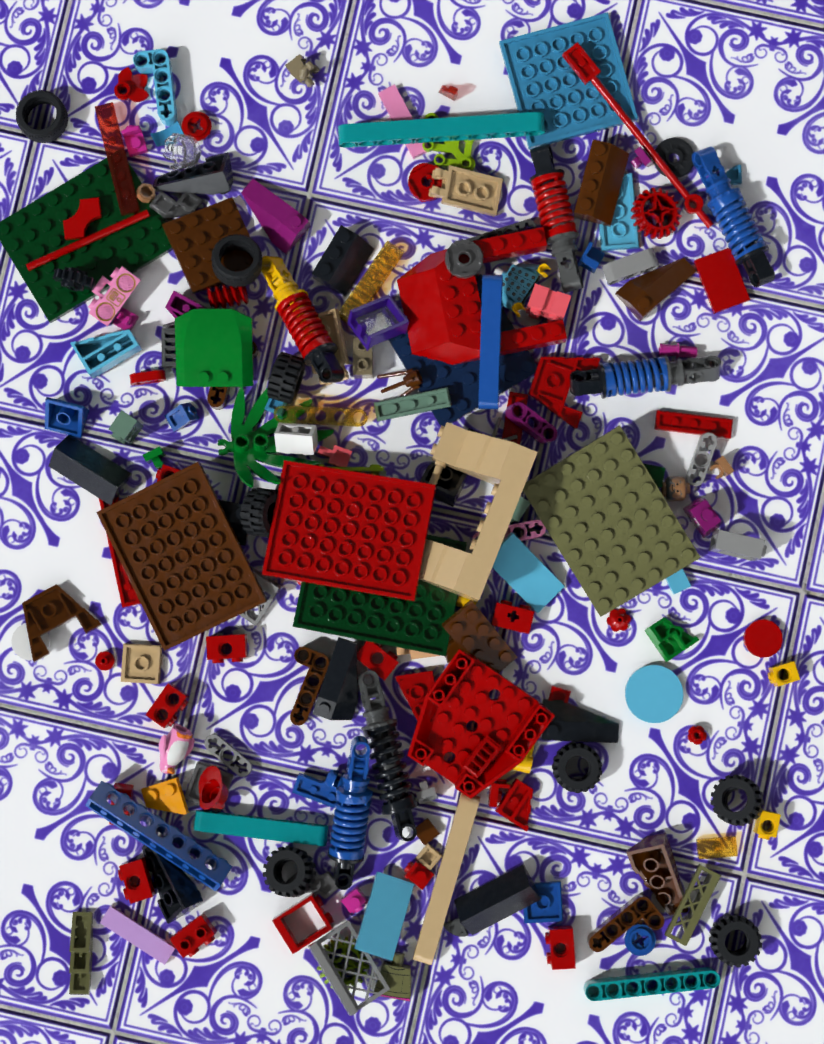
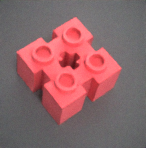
M535 283L525 313L529 314L528 316L533 319L545 318L547 323L563 320L571 295L559 291L556 292Z

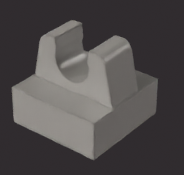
M427 781L419 783L421 791L417 792L416 795L420 804L438 799L435 787L429 788Z

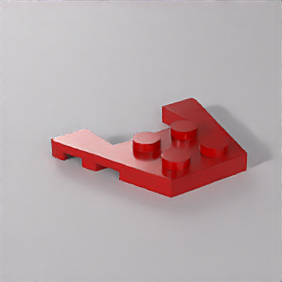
M540 357L528 394L571 427L577 429L583 412L564 406L570 388V374L575 370L597 369L600 358Z

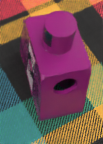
M697 498L683 508V511L703 538L714 532L721 525V519L706 499Z

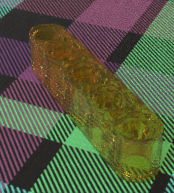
M390 241L384 244L339 310L342 321L348 322L350 310L373 300L404 253L402 249Z
M279 404L273 411L275 420L281 423L360 427L365 425L368 419L363 409L354 407ZM280 408L287 410L288 413L285 418H279L276 415ZM303 409L306 411L307 415L304 419L296 417L298 410ZM322 410L326 413L323 420L315 418L317 411ZM342 411L345 414L342 421L334 419L336 412ZM357 412H361L364 415L363 420L360 422H355L353 419L354 414Z

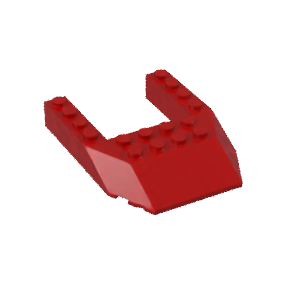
M544 227L473 241L482 250L483 263L543 252L547 248ZM447 249L427 256L397 279L403 313L409 320L407 332L412 354L456 365L480 360L481 301L475 276L467 279L458 278L447 270L445 264ZM466 254L458 258L463 264L468 263L470 260ZM563 320L501 332L500 356L565 343L567 336Z

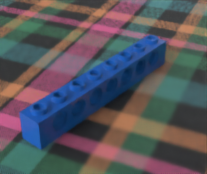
M101 781L85 804L86 807L215 892L222 885L233 867L224 858H219L213 854L209 848L202 847L196 843L195 839L181 833L177 827L170 826L160 816L152 814L145 806L131 800L127 794L117 791L110 783ZM107 800H112L115 805L109 804ZM124 810L128 811L131 816L126 815ZM140 821L145 822L147 826H142ZM156 832L162 833L163 837H159ZM173 843H177L180 848H176ZM189 853L194 854L196 859L191 858ZM205 864H209L212 870L208 869Z

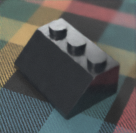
M341 225L313 270V279L346 297L373 253L374 248L358 234Z

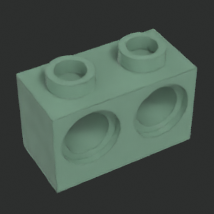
M121 410L109 427V430L113 432L111 436L122 444L126 442L132 444L143 428V425Z

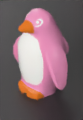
M174 723L168 735H163L159 742L160 771L165 774H174L176 765L187 757L194 747L195 740L192 738L193 734L189 729L178 723Z

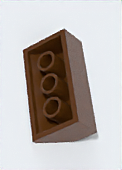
M593 139L574 210V218L611 227L629 153L611 143Z

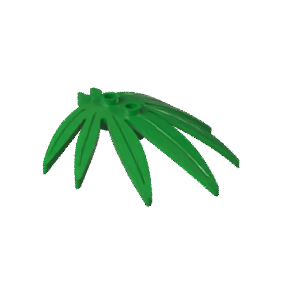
M240 387L232 411V442H228L225 439L218 440V446H225V449H219L218 453L223 456L228 454V452H233L235 470L239 478L247 486L252 488L254 484L249 468L260 478L274 484H281V480L267 468L256 462V460L283 468L284 460L320 465L319 461L267 454L279 453L276 452L275 436H267L275 433L279 422L293 423L300 418L312 405V399L290 408L284 412L283 417L278 415L256 431H252L265 411V406L269 399L267 389L255 402L243 425L245 396L243 387ZM317 430L318 442L331 436L334 430Z

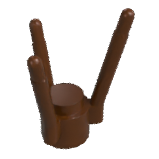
M413 368L377 376L378 379L406 375L403 377V381L381 390V393H385L403 385L411 387L399 397L407 396L420 388V384L423 383L419 371L417 369L413 370Z

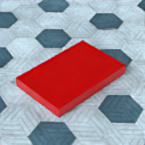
M727 248L694 260L713 314L750 301L739 269L735 264L734 256L731 254V249Z

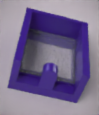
M386 295L350 310L347 324L368 351L374 345L403 333L406 334L409 320L401 312L396 301H393L389 295Z

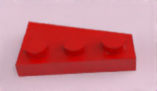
M433 670L394 676L417 721L424 698L435 683Z

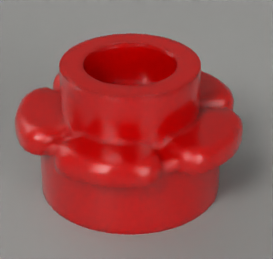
M692 726L688 730L687 737L690 742L699 745L702 744V741L706 740L707 734L702 726Z

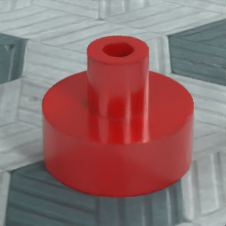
M108 651L100 652L95 659L96 666L103 671L112 669L116 663L115 656Z

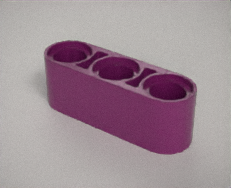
M516 402L506 408V417L538 442L545 444L557 438L556 428L524 403ZM514 407L519 409V416L513 413ZM529 418L534 421L533 428L528 424ZM544 430L549 432L548 439L543 435Z

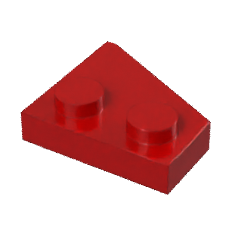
M515 778L495 811L527 832L533 789Z

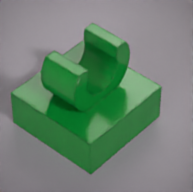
M160 446L143 454L148 464L153 462L157 469L163 466L161 458L166 456Z

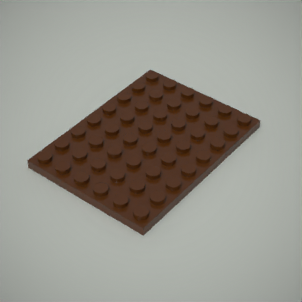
M200 461L96 512L164 651L268 601Z

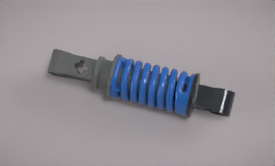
M667 355L663 357L649 358L648 360L642 359L641 361L634 360L632 362L629 360L626 363L620 361L619 364L617 362H600L597 369L573 371L570 374V392L575 396L600 393L602 399L616 396L617 390L620 396L624 395V390L626 395H630L631 392L638 394L639 389L640 393H645L646 387L649 393L653 392V388L656 392H670L673 384L682 386L689 383L717 381L720 378L721 360L716 356L684 360L676 359L671 362Z

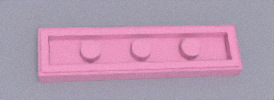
M395 84L378 93L392 121L414 120ZM423 143L405 144L413 159L427 153L422 147Z

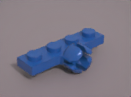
M330 770L325 781L299 773L292 793L335 808V803L337 802L336 788L339 785H343L342 778L346 773H342L339 781L336 780L339 770Z

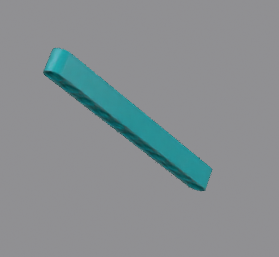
M542 112L353 123L338 126L339 146L343 148L538 136L545 133L544 113Z

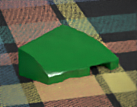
M665 617L644 630L665 662H668L699 641L698 637H692L687 634L683 628L673 625Z

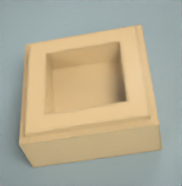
M427 843L415 858L431 871L443 855Z

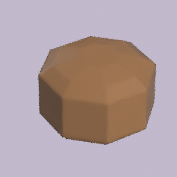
M143 183L137 188V198L143 203H150L155 198L156 189L151 184Z

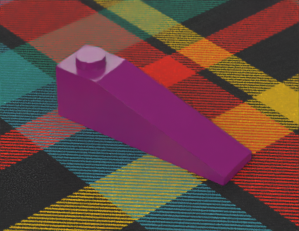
M252 179L241 192L272 244L286 255L311 227L308 219L256 180Z

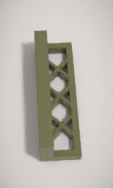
M700 864L698 865L664 934L665 936L687 946L721 877L720 874ZM703 870L708 874L703 884H700L698 877ZM699 889L695 900L692 902L690 898L691 892ZM690 907V910L686 918L683 920L681 915L682 910L684 908ZM682 925L677 936L671 934L674 926Z

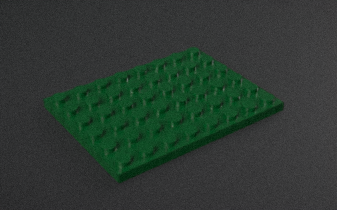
M121 149L0 222V242L50 323L97 296L91 289L76 292L61 287V283L53 279L55 269L64 270L65 267L78 268L81 271L87 272L88 277L95 279L96 285L102 276L112 281L113 278L110 275L116 267L120 269L123 266L131 273H135L173 250L162 227V224L166 223L164 218L149 207L150 203H143L137 198V188L142 183ZM99 197L102 218L94 220L88 226L85 237L146 209L150 217L33 270L28 271L26 267L27 263L80 240H65L63 220H67L76 214L81 199ZM106 283L100 293L109 289L110 286Z
M427 535L428 540L466 552L467 542ZM419 580L415 601L301 582L293 627L446 656L450 635L441 624L454 614L457 594Z

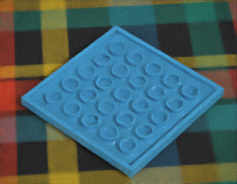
M608 12L499 41L518 113H544L545 133L538 136H525L529 150L548 143L552 144L624 124L591 81L585 85L562 57V54L577 42L600 69L601 73L597 78L633 122L638 120Z

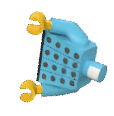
M545 263L541 265L512 264L508 271L498 266L493 275H503L502 305L514 312L517 317H520L521 315L518 311L521 309L526 311L523 305L532 293L535 283L539 282L541 277L539 274L547 278L548 275L544 271L547 269L551 270V268Z

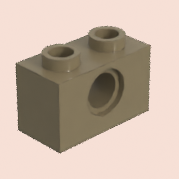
M353 337L354 379L373 378V346L367 351L358 337Z

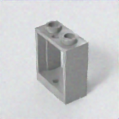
M717 530L712 533L709 551L757 561L765 556L767 546L764 545L765 540Z

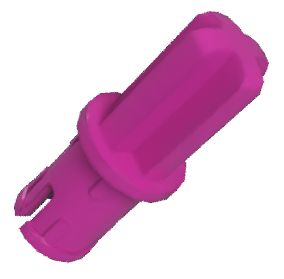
M660 343L659 356H674L676 359L678 357H697V347L680 346L679 343L677 345Z

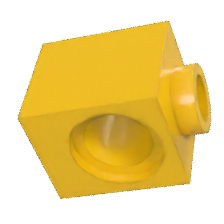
M795 661L785 662L768 668V679L774 686L779 687L800 680ZM781 669H784L787 673L786 678L783 680L778 676Z
M762 810V813L759 812V817L755 820L753 832L759 834L758 838L770 840V837L776 838L781 815ZM769 820L771 823L768 830H764L762 827L763 822Z

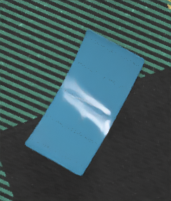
M176 121L167 129L150 134L156 146L159 147L172 143L184 133L178 121Z

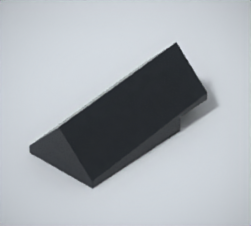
M68 435L54 448L49 463L50 468L109 505L115 502L132 475L129 471L71 435Z
M523 863L456 898L454 902L460 923L474 935L541 900L542 897Z

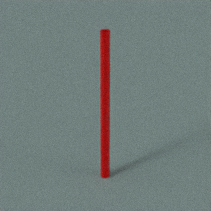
M146 209L26 264L28 271L33 270L150 217Z

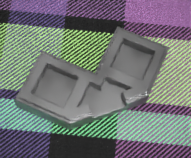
M161 191L150 203L149 207L164 218L182 217L195 212L203 203V200L194 193H184L176 202Z

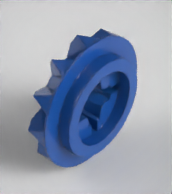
M644 924L633 925L627 930L624 937L627 949L637 956L649 954L656 944L653 930ZM637 932L641 937L645 936V939H643L644 947L639 942L635 943L634 941L637 939Z

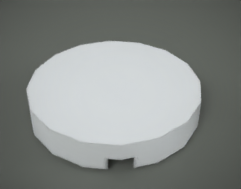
M24 623L13 632L11 644L17 656L30 661L33 658L26 623ZM46 633L41 636V639L49 650L51 640L49 634Z

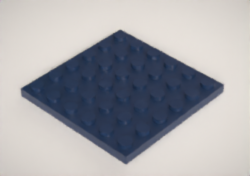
M479 274L478 276H476V282L480 301L482 304L483 276L482 274ZM502 309L501 332L514 330L515 328ZM408 332L388 340L405 369L413 368V370L417 369L423 381L420 384V388H418L420 393L449 388L452 407L431 411L440 427L441 425L445 427L447 422L452 424L478 408L480 360L451 365L446 362L413 355ZM528 350L500 356L499 395L535 374L537 364Z

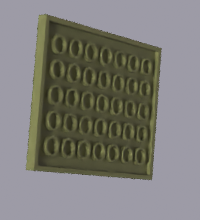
M620 425L525 483L524 494L600 617L701 558Z

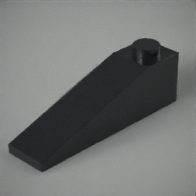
M468 429V431L477 432L473 429ZM432 462L427 467L420 482L429 483L436 466L435 462ZM446 466L442 469L436 484L434 498L454 507L469 475Z
M338 637L312 714L328 720L353 719L358 704L357 643Z
M142 846L147 868L154 876L153 888L158 889L160 899L157 901L168 924L192 911L203 902L201 893L195 883L182 869L147 846Z

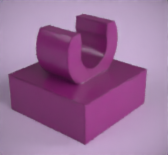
M641 146L634 151L637 157L631 163L636 169L642 164L649 167L654 163Z

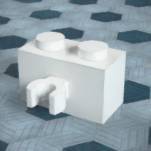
M298 422L278 423L274 433L276 452L314 455L318 445L316 425L298 424Z

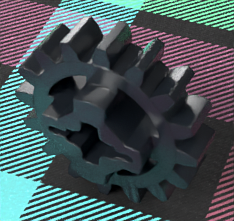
M65 267L64 270L55 269L53 279L60 282L61 287L76 292H83L84 289L93 290L96 281L92 277H88L87 272L74 267Z

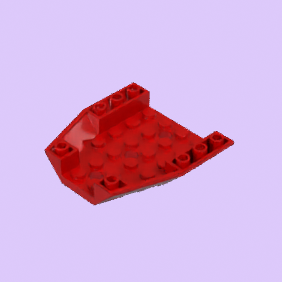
M458 649L424 698L407 756L422 766L425 764L451 781L455 785V789L471 799L519 765L555 715L533 696L478 658ZM493 689L500 692L499 697L496 699L489 697V692ZM469 721H475L477 728L469 730L466 725ZM488 734L502 748L483 773L476 779L462 767V763ZM486 742L485 746L493 751L494 748ZM483 749L480 750L483 755L489 756ZM447 752L455 754V758L452 761L444 759V755ZM476 755L475 758L480 763H483V760ZM471 762L470 765L477 770L478 766Z

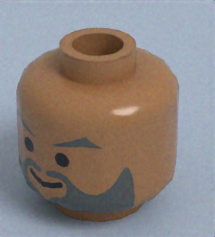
M682 476L667 477L661 487L662 495L667 501H684L686 494H690V483H686L685 478Z

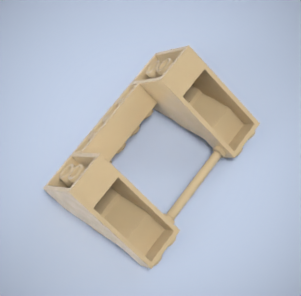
M447 422L445 427L441 425L437 435L440 437L438 444L434 443L430 452L433 455L432 460L435 461L434 464L436 466L428 484L436 485L442 469L448 466L493 484L494 487L491 494L494 497L491 503L487 502L483 512L486 513L484 521L480 520L476 531L479 532L477 540L473 538L469 550H472L471 553L428 539L426 540L419 580L476 602L480 600L538 452L511 441L468 431Z

